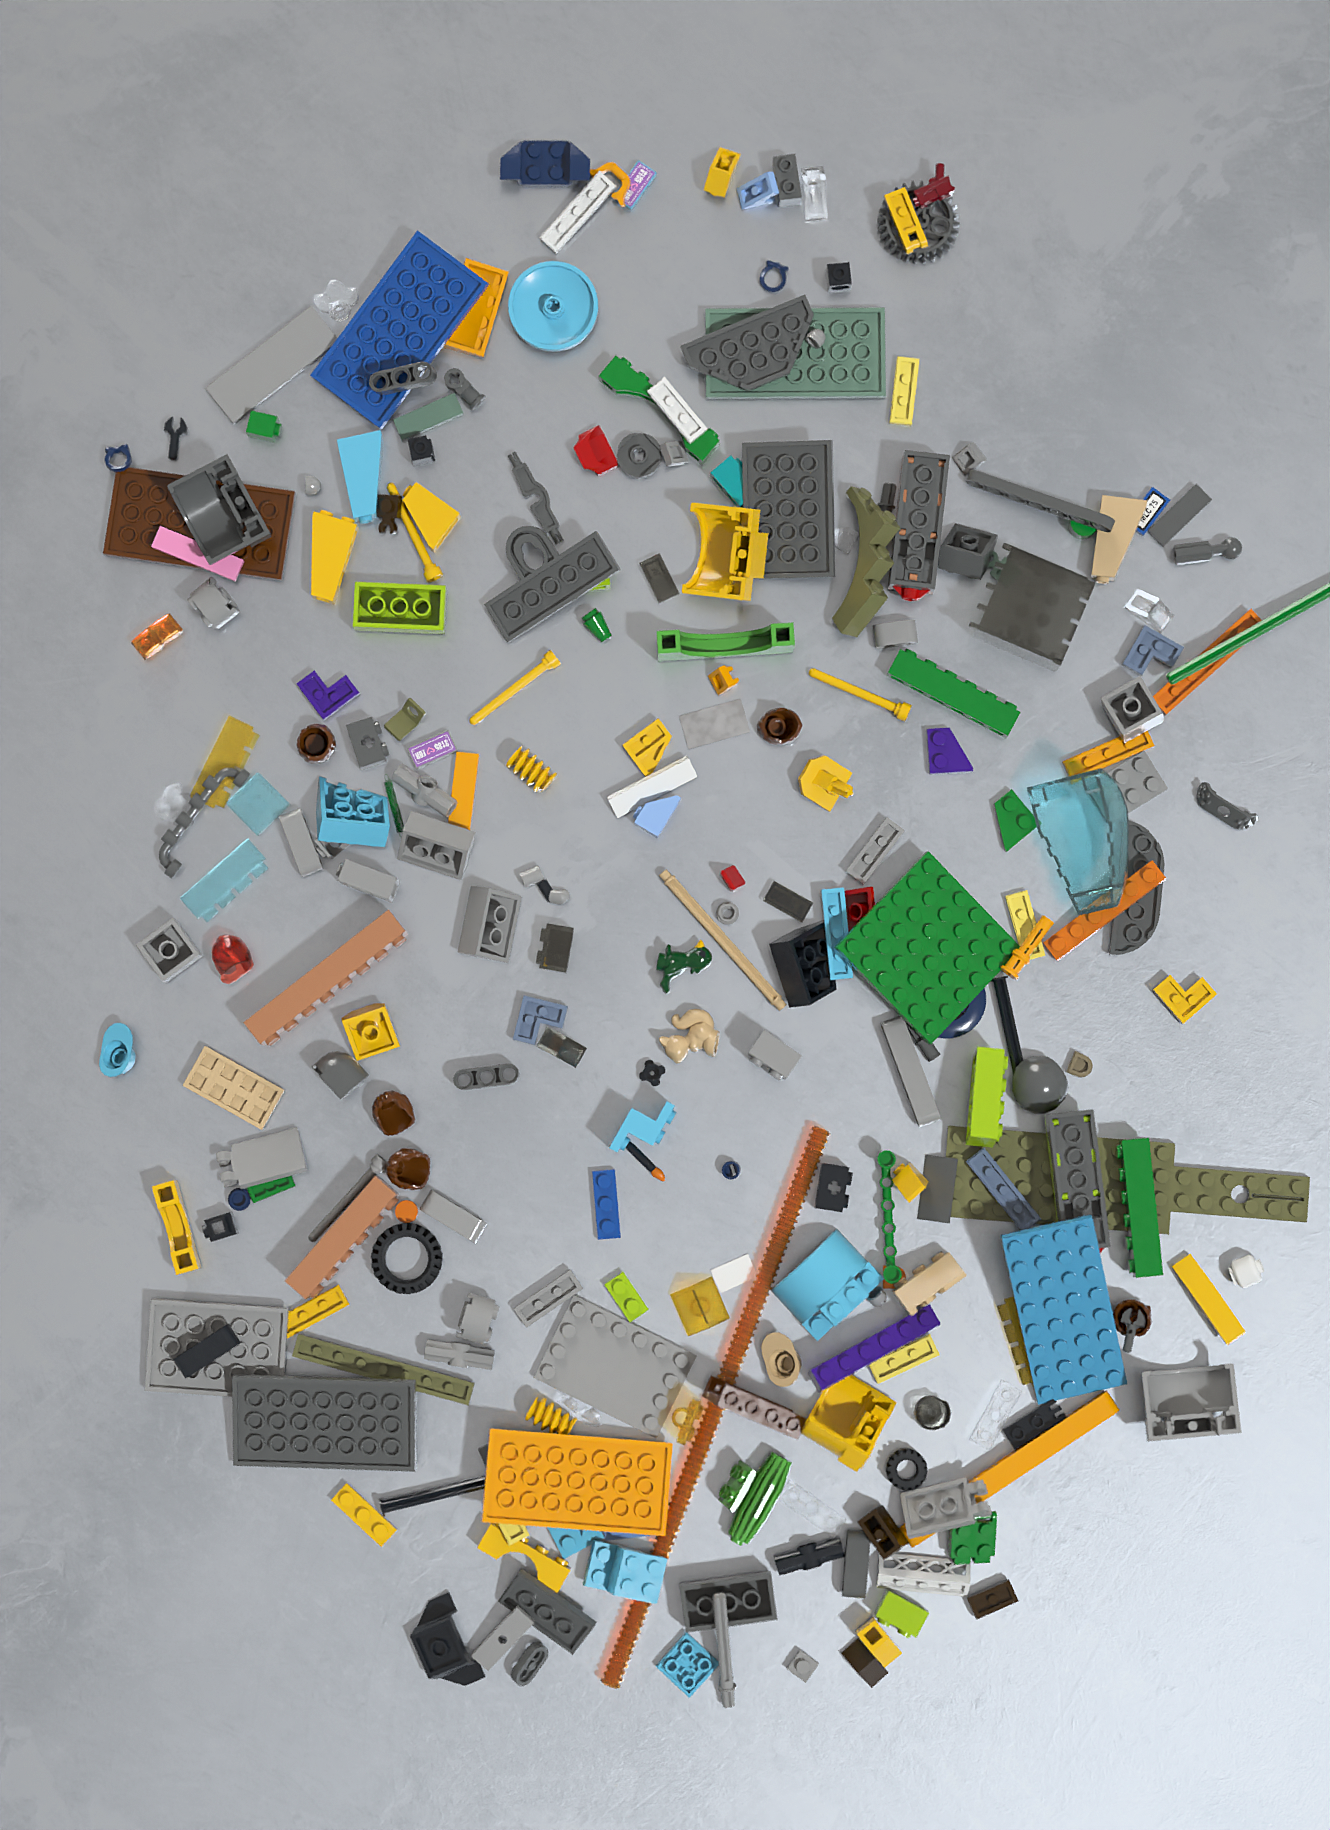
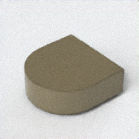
M1074 1051L1066 1073L1079 1078L1088 1076L1093 1068L1091 1059Z

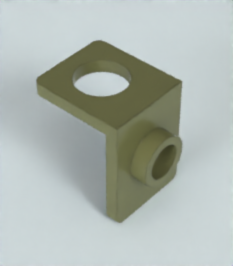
M409 698L403 708L385 723L384 728L398 741H401L419 725L426 712L413 699ZM410 706L417 711L418 716L411 712Z

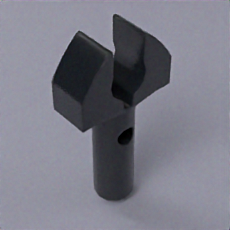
M173 416L164 425V431L168 432L171 436L168 459L170 460L177 459L179 437L188 433V427L182 418H180V427L175 432L173 429Z

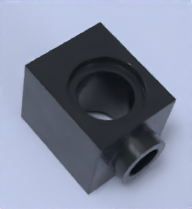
M850 263L827 264L828 293L850 291L852 285Z

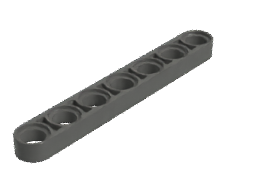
M970 470L966 482L975 488L1103 532L1110 533L1115 523L1113 518L1105 514L976 470Z

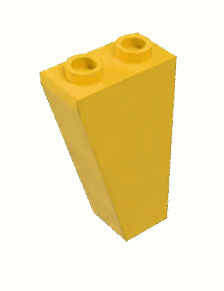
M320 510V513L314 511L312 515L311 596L314 599L335 605L359 528L357 524H354L355 520L344 516L338 519L333 517V513L325 510Z

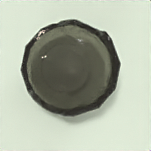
M929 1395L920 1398L915 1404L913 1414L920 1427L933 1431L944 1428L950 1422L951 1410L947 1401L941 1400L937 1396Z

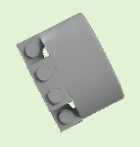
M1233 1364L1142 1372L1147 1442L1241 1433ZM1212 1412H1222V1414L1213 1417Z

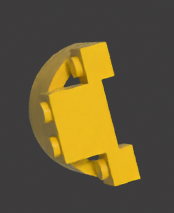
M691 503L690 512L696 515L700 525L701 549L696 570L692 578L687 583L682 584V593L751 601L753 578L764 579L768 533L758 532L760 510Z
M851 1375L822 1392L810 1412L801 1434L837 1455L839 1462L857 1472L859 1468L862 1469L868 1460L897 1402Z

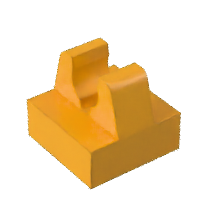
M723 665L708 675L718 695L725 693L739 681L738 677L732 679L729 673L733 670L731 666L726 667Z

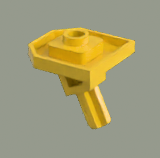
M824 755L809 759L798 778L801 795L830 812L839 796L848 798L853 795V787L846 784L852 772Z

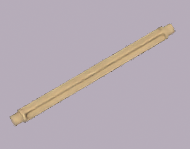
M667 869L663 871L659 877L665 882L664 885L684 904L689 912L769 1000L770 1004L774 1005L779 1011L787 1005L782 1000V996L763 978L761 973L725 935L696 900L691 897L675 876H672Z

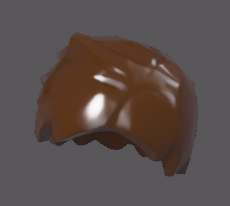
M1133 1299L1120 1302L1113 1311L1116 1330L1121 1335H1126L1127 1326L1121 1322L1122 1314L1131 1308L1132 1315L1130 1320L1132 1324L1138 1319L1139 1310L1143 1313L1146 1320L1145 1327H1139L1135 1332V1336L1145 1335L1152 1324L1150 1306Z

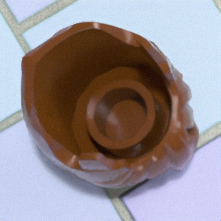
M775 708L766 712L765 716H762L760 721H758L757 732L768 743L785 745L792 743L799 736L803 725L799 716L791 709Z

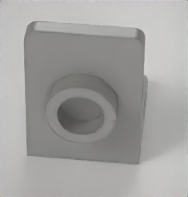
M317 838L314 840L317 844L315 849L323 858L327 856L333 859L349 845L342 843L339 847L334 848L329 842L318 841Z

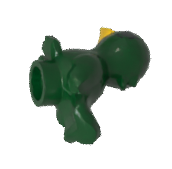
M701 939L688 952L671 951V945L668 944L665 954L659 953L656 970L663 972L660 987L665 994L670 993V982L672 979L682 974L687 968H691V974L694 972L698 974L711 964L712 954L705 947Z

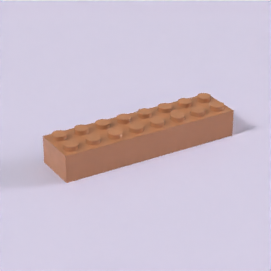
M387 910L243 1023L261 1045L272 1046L281 1039L279 1035L283 1031L290 1032L299 1025L297 1021L301 1017L308 1018L317 1011L315 1007L319 1003L326 1004L335 997L333 992L339 988L342 990L347 988L353 982L351 978L357 974L362 976L371 968L369 964L375 960L380 962L389 954L387 950L393 946L398 948L407 940L405 936L408 933L395 916Z

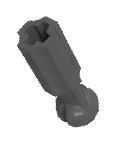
M1233 537L1226 538L1218 545H1211L1208 541L1173 546L1176 565L1207 562L1215 555H1223L1227 559H1235L1242 552L1241 542Z

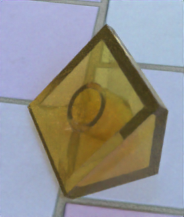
M712 1276L670 1294L688 1336L730 1319Z

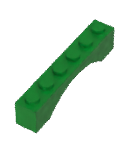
M615 355L599 374V381L616 395L640 397L658 406L647 393L653 387L648 382L650 379L643 372L639 371L637 373L631 368L633 365L626 358L622 357L620 359ZM708 428L705 433L691 444L680 433L685 452L701 465L705 463L720 444V440L717 439L719 435L711 428Z

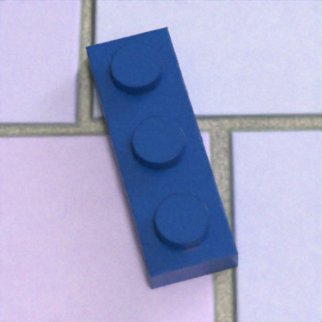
M615 1169L592 1171L598 1240L621 1238Z

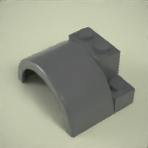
M228 454L167 486L209 565L249 545L253 547L271 537L266 524L255 507ZM215 480H219L223 484L220 489Z

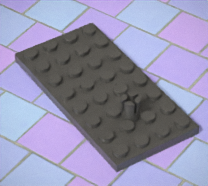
M234 1374L232 1376L233 1466L416 1471V1380Z

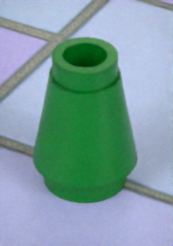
M596 608L581 618L584 621L583 625L600 642L612 636L602 612H599Z

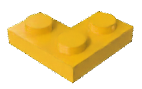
M1169 975L1153 989V992L1181 1024H1184L1217 995L1203 977L1184 991L1176 980Z

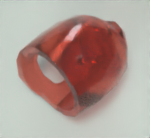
M224 934L219 936L212 946V959L223 983H234L252 969L254 963L251 953L240 937ZM235 965L236 970L233 973L225 974L229 968Z

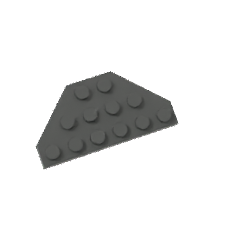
M804 294L685 343L680 348L690 369L749 392L790 375L814 314Z

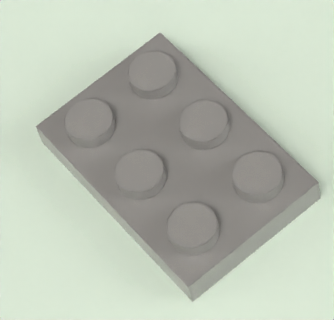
M1142 751L1086 786L1109 825L1168 789L1145 751Z

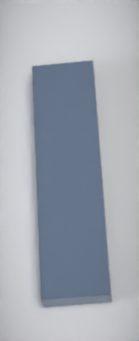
M984 1147L966 1161L1021 1231L1030 1229L1041 1220Z

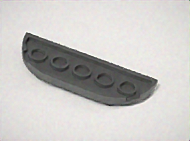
M1123 820L1116 887L1152 860L1164 874V856L1159 842L1142 825L1133 821ZM1163 882L1113 919L1109 955H1122L1132 952L1146 943L1153 935L1160 917Z

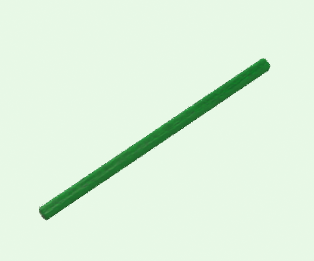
M1330 583L1167 673L1166 678L1171 685L1176 684L1329 598Z

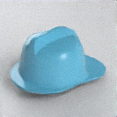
M114 1023L104 1034L99 1066L101 1072L108 1077L125 1074L135 1063L136 1055L132 1048L133 1036L127 1025Z

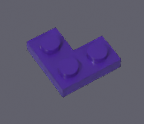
M315 670L296 683L323 720H326L360 694L347 675L329 688H327Z

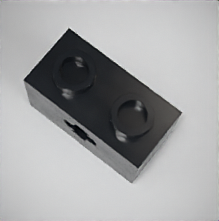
M821 1163L814 1208L843 1212V1208L848 1207L849 1195H846L845 1192L846 1186H851L853 1172H849V1167ZM832 1181L837 1182V1186L840 1187V1191H836L835 1195L831 1194L832 1191L828 1189V1185H832Z

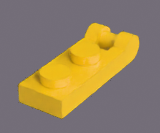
M903 187L885 194L884 200L902 241L905 253L910 254L919 247L921 249L928 247L926 237L906 188ZM915 233L917 239L910 241L908 235Z

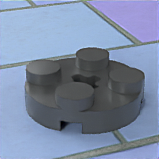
M633 433L626 436L620 442L617 460L620 469L626 475L635 479H642L652 475L659 468L662 458L661 448L654 437L645 433ZM636 450L638 452L644 451V460L636 461L634 459V452Z

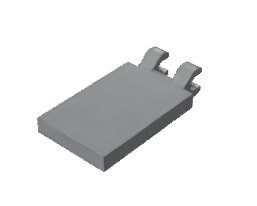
M297 1127L231 1145L232 1151L216 1153L217 1162H219L220 1167L232 1165L233 1172L225 1171L220 1173L221 1182L224 1184V1187H230L239 1183L240 1188L243 1189L307 1171Z
M966 1477L900 1493L909 1539L975 1524L976 1516L987 1517L992 1515L987 1501L976 1504L975 1495L988 1494L984 1481L978 1480L969 1483Z

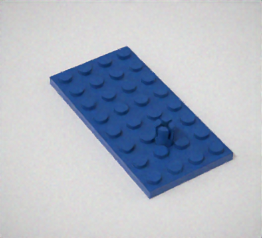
M417 230L310 376L382 429L411 389L388 395H380L369 385L371 375L378 371L417 362L431 364L489 284ZM427 368L421 371L420 377L423 375ZM403 373L399 376V384H403L407 381V373ZM381 378L378 380V389H381L385 386V378Z

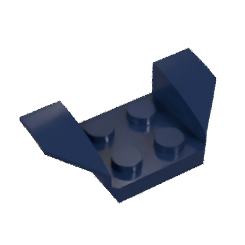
M520 141L500 158V180H518L519 185L523 187H569L572 185V181H590V159L571 141Z

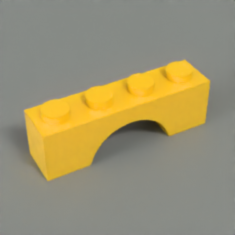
M172 1180L152 1186L157 1208L167 1231L170 1255L176 1275L200 1269L201 1264L178 1181Z
M491 1523L477 1548L496 1560L510 1552H519L527 1555L536 1566L537 1580L558 1593L571 1570L568 1566L569 1562L559 1556L556 1559L548 1555L549 1550L539 1544L534 1547L528 1543L529 1539L527 1537L508 1545L499 1524Z

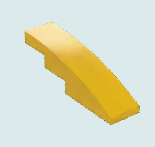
M1191 1254L1172 1266L1176 1275L1185 1285L1186 1290L1227 1346L1246 1333L1227 1303Z

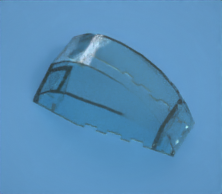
M1100 768L1027 787L1038 833L1041 839H1045L1049 847L1047 851L1050 857H1054L1058 866L1057 872L1060 878H1064L1068 886L1066 891L1077 914L1083 915L1117 907L1123 895L1128 875L1129 824L1128 808L1122 791L1114 779Z

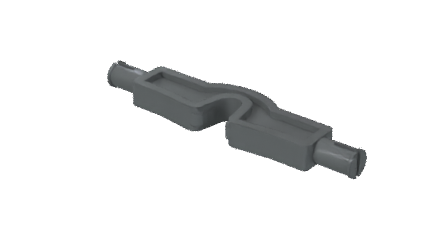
M517 452L512 453L514 458L509 454L508 458L514 467L512 472L518 481L523 496L525 498L535 494L540 496L539 501L531 505V511L540 522L545 533H550L555 544H559V541L562 542L564 539L557 529L559 528V523L550 508L548 492L542 484L535 481L527 464L520 461Z

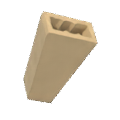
M1102 495L1100 513L1110 516L1115 520V523L1110 533L1097 530L1091 579H1096V583L1109 584V581L1115 580L1145 513L1147 500Z

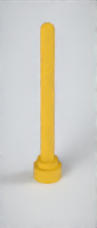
M388 483L387 490L389 494L400 496L395 484ZM402 500L401 519L425 567L423 575L427 583L436 581L443 576V573L439 566L432 563Z
M551 650L546 652L540 664L470 717L469 722L472 725L479 723L545 670L557 668L561 664Z
M812 668L809 670L810 677L894 712L897 719L906 721L912 707L911 704L903 702V704L898 702L897 704Z

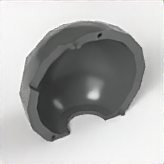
M1031 1056L1024 1059L1016 1067L1013 1076L1012 1092L1016 1101L1023 1109L1034 1114H1046L1055 1110L1065 1100L1068 1092V1080L1061 1067L1050 1057Z

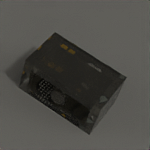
M547 923L546 928L541 929L540 941L544 942L542 951L538 950L536 964H540V970L567 974L574 928Z

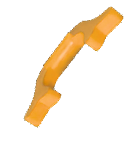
M613 162L605 163L597 169H590L591 177H594L599 171L603 174L611 172L621 180V188L617 192L612 193L611 197L614 200H618L621 207H625V195L631 186L630 177Z

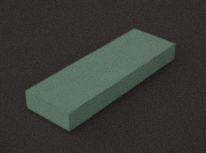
M452 393L395 418L393 422L401 440L405 441L462 416L464 413L455 393Z

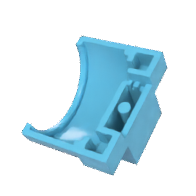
M835 1229L799 1266L771 1289V1292L818 1341L864 1301L884 1278L838 1229ZM859 1273V1277L855 1280L854 1277ZM818 1310L821 1311L817 1316H813Z

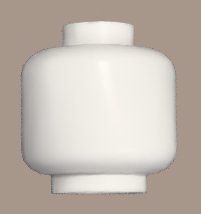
M1246 1255L1232 1261V1268H1229L1234 1284L1242 1288H1247L1261 1282V1273L1265 1272L1260 1259L1255 1260L1252 1255Z

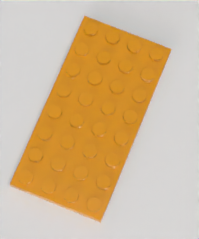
M489 1428L481 1522L665 1536L673 1443Z

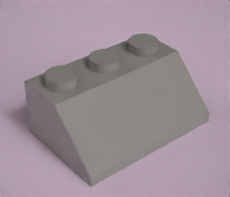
M411 811L402 832L397 859L462 880L476 832Z
M471 886L458 953L509 963L522 897L491 888Z

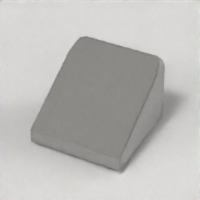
M974 442L968 444L952 457L964 475L969 474L970 470L976 469L987 460Z

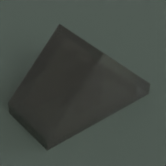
M549 1027L545 1029L536 1046L577 1068L587 1049Z

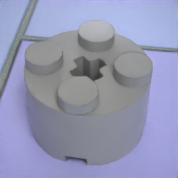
M210 577L194 590L187 600L195 610L198 608L202 612L201 619L208 627L220 629L240 613V610L236 609L238 606L223 587L217 588L215 585L217 581Z
M468 1293L467 1297L471 1299L470 1302L465 1301L458 1323L461 1333L456 1331V1337L483 1344L484 1341L489 1342L493 1330L489 1326L491 1319L496 1320L499 1306L495 1305V1300Z

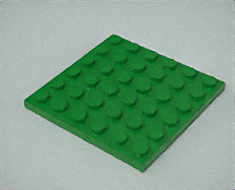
M927 851L834 948L929 1045L938 1038L1001 971V966H1005L1011 958L1012 951L1019 949L1020 946L941 863Z

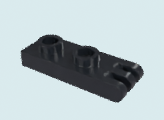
M1052 1399L1002 1429L1014 1450L1067 1417L1065 1413L1060 1414L1058 1417L1055 1416L1057 1412L1062 1410L1060 1405L1053 1409L1050 1408L1057 1400Z

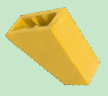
M415 482L413 486L409 485L402 495L404 497L403 502L430 550L435 553L461 516L458 511Z

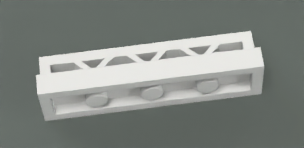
M895 1553L885 1560L893 1561L897 1566L895 1568H884V1560L879 1554L876 1588L968 1597L971 1561L970 1564L954 1565L952 1559ZM916 1563L920 1568L914 1571L910 1570L906 1565ZM938 1565L943 1570L940 1573H935L929 1567ZM955 1567L965 1568V1575H956L952 1569Z

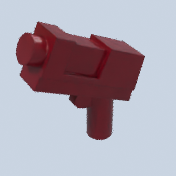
M943 163L936 164L935 177L929 179L928 185L914 191L915 198L912 199L915 207L919 206L920 209H923L934 201H941L952 196L955 187L951 185L949 176L944 177L945 165Z

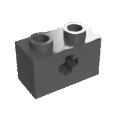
M789 154L773 157L772 166L779 194H777L779 207L800 205L802 194L796 155Z
M369 717L346 725L361 770L387 762L386 756L389 755L386 743H381L379 735L382 734V730L378 721L374 722L373 718ZM366 738H370L371 741H375V743H371V748H368L366 745H363V742L366 743Z

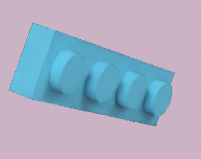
M844 887L822 889L821 899L830 980L853 978L852 965L834 948L848 934Z

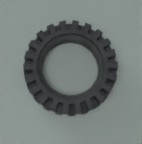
M401 1223L386 1229L377 1238L371 1253V1266L375 1277L378 1278L379 1282L386 1289L398 1294H413L426 1289L438 1277L442 1267L443 1254L441 1246L437 1241L438 1239L428 1229L413 1223ZM402 1237L417 1239L424 1245L428 1254V1263L425 1271L419 1277L412 1280H402L395 1277L386 1265V1252L389 1246L395 1240Z

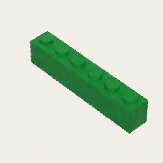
M907 648L905 651L899 650L886 676L1004 738L1008 737L1020 714L1016 705L1008 701L1002 703L997 700L998 696L989 691L983 693L977 689L978 686L968 680L962 682L957 679L958 675L952 671L945 670L943 672L936 668L938 665L928 659L923 661L917 658L918 654Z
M1149 1138L1119 1140V1145H1116L1117 1159H1121L1122 1168H1118L1119 1181L1123 1182L1124 1191H1121L1122 1205L1126 1204V1214H1123V1223L1125 1228L1128 1227L1129 1236L1125 1237L1126 1249L1130 1250L1131 1259L1128 1260V1271L1133 1273L1134 1278L1163 1275L1150 1141Z

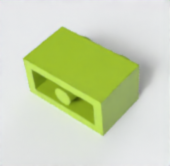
M887 1589L875 1611V1615L878 1617L877 1621L887 1627L892 1624L899 1628L897 1632L907 1638H910L912 1635L917 1638L929 1612Z

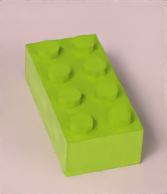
M355 582L353 628L355 631L445 634L446 585Z
M977 1046L972 1059L965 1145L993 1148L995 1143L999 1142L1000 1137H1002L1003 1124L999 1123V1119H1001V1115L1004 1113L1005 1102L1001 1101L1003 1092L1006 1090V1079H1003V1075L1008 1066V1056H1004L1005 1049Z

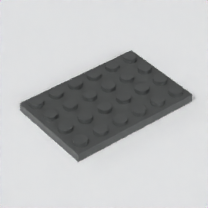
M833 440L742 443L743 508L760 510L758 532L768 533L764 578L835 577Z

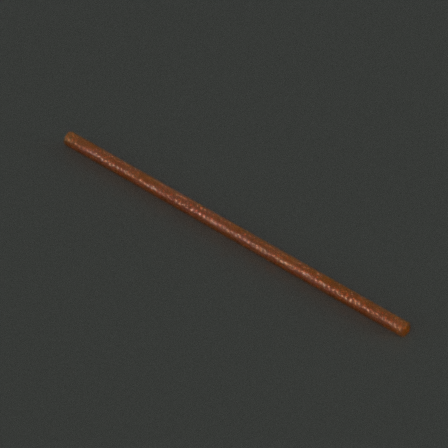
M819 1127L811 1128L813 1132L809 1134L810 1140L806 1141L808 1145L804 1147L805 1153L801 1154L803 1158L798 1162L800 1166L796 1167L798 1171L797 1174L794 1173L793 1175L795 1179L791 1181L792 1187L788 1188L790 1192L786 1194L787 1200L783 1202L785 1203L784 1207H781L783 1211L778 1215L780 1217L779 1220H776L777 1226L773 1228L775 1230L774 1234L771 1233L772 1239L768 1241L770 1245L766 1247L767 1252L763 1254L765 1258L760 1262L762 1266L758 1267L760 1271L755 1275L757 1279L753 1280L754 1287L750 1288L752 1292L748 1294L749 1300L745 1301L747 1305L742 1309L744 1313L740 1314V1317H742L741 1321L738 1320L737 1322L739 1326L735 1327L736 1334L732 1335L734 1339L730 1341L731 1347L727 1348L729 1352L725 1354L726 1360L722 1361V1364H724L723 1368L720 1367L719 1369L721 1373L717 1377L731 1384H736L737 1382L735 1378L739 1377L738 1370L741 1371L742 1369L740 1365L744 1364L743 1357L747 1356L745 1352L749 1350L748 1344L752 1343L750 1339L755 1335L753 1331L757 1329L755 1327L756 1323L759 1324L760 1322L758 1318L762 1316L761 1310L765 1308L763 1307L764 1303H767L765 1299L770 1295L768 1292L772 1290L771 1284L775 1282L773 1278L774 1276L777 1277L776 1271L780 1269L778 1265L782 1263L781 1257L785 1256L783 1252L788 1248L786 1244L790 1243V1240H788L789 1236L792 1237L793 1235L791 1231L795 1230L794 1223L798 1222L796 1218L800 1216L799 1210L803 1209L801 1205L805 1203L804 1197L808 1196V1193H806L807 1189L810 1190L811 1188L809 1184L813 1182L811 1180L812 1176L815 1177L816 1175L814 1171L818 1169L817 1163H820L821 1160L819 1158L823 1156L822 1150H825L826 1147L824 1145L828 1143L827 1137L831 1135L829 1131ZM707 1401L708 1407L704 1409L706 1411L705 1415L702 1414L703 1420L699 1422L700 1428L696 1430L698 1433L694 1435L696 1439L691 1443L693 1446L689 1448L690 1454L686 1456L688 1460L687 1462L684 1461L685 1467L681 1469L683 1473L678 1477L680 1481L676 1482L677 1488L673 1490L675 1494L671 1495L672 1502L668 1503L670 1507L667 1510L666 1535L655 1537L657 1541L653 1542L654 1549L650 1550L651 1555L669 1559L670 1556L668 1554L672 1552L671 1546L675 1545L673 1541L677 1539L676 1533L680 1532L679 1525L682 1526L683 1524L681 1520L685 1518L684 1512L688 1511L686 1507L690 1505L689 1499H692L693 1495L691 1494L696 1490L694 1486L698 1484L697 1478H700L701 1475L699 1473L703 1471L702 1465H705L706 1462L704 1460L708 1458L707 1452L711 1450L709 1446L710 1444L713 1445L712 1439L716 1437L714 1433L719 1429L717 1425L721 1424L720 1418L724 1416L722 1412L726 1411V1409L710 1401ZM632 1599L633 1603L629 1605L631 1609L627 1610L628 1617L624 1618L626 1622L622 1624L623 1630L619 1631L620 1637L616 1639L618 1643L614 1645L615 1651L611 1652L613 1656L609 1658L610 1664H607V1671L603 1673L605 1677L601 1679L604 1685L614 1689L620 1688L621 1685L619 1683L623 1681L622 1675L626 1673L624 1669L628 1668L627 1662L631 1660L629 1656L634 1652L632 1648L636 1647L635 1641L639 1639L637 1635L641 1634L640 1627L644 1626L642 1622L646 1620L645 1614L649 1613L648 1607H651L652 1603Z

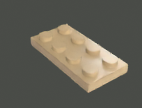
M204 1046L182 1085L261 1130L264 1129L285 1091L207 1046Z

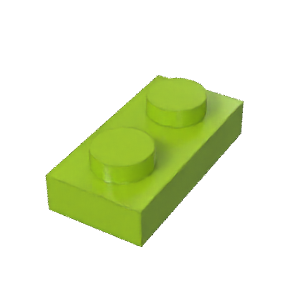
M624 1272L604 1284L629 1322H632L649 1310Z

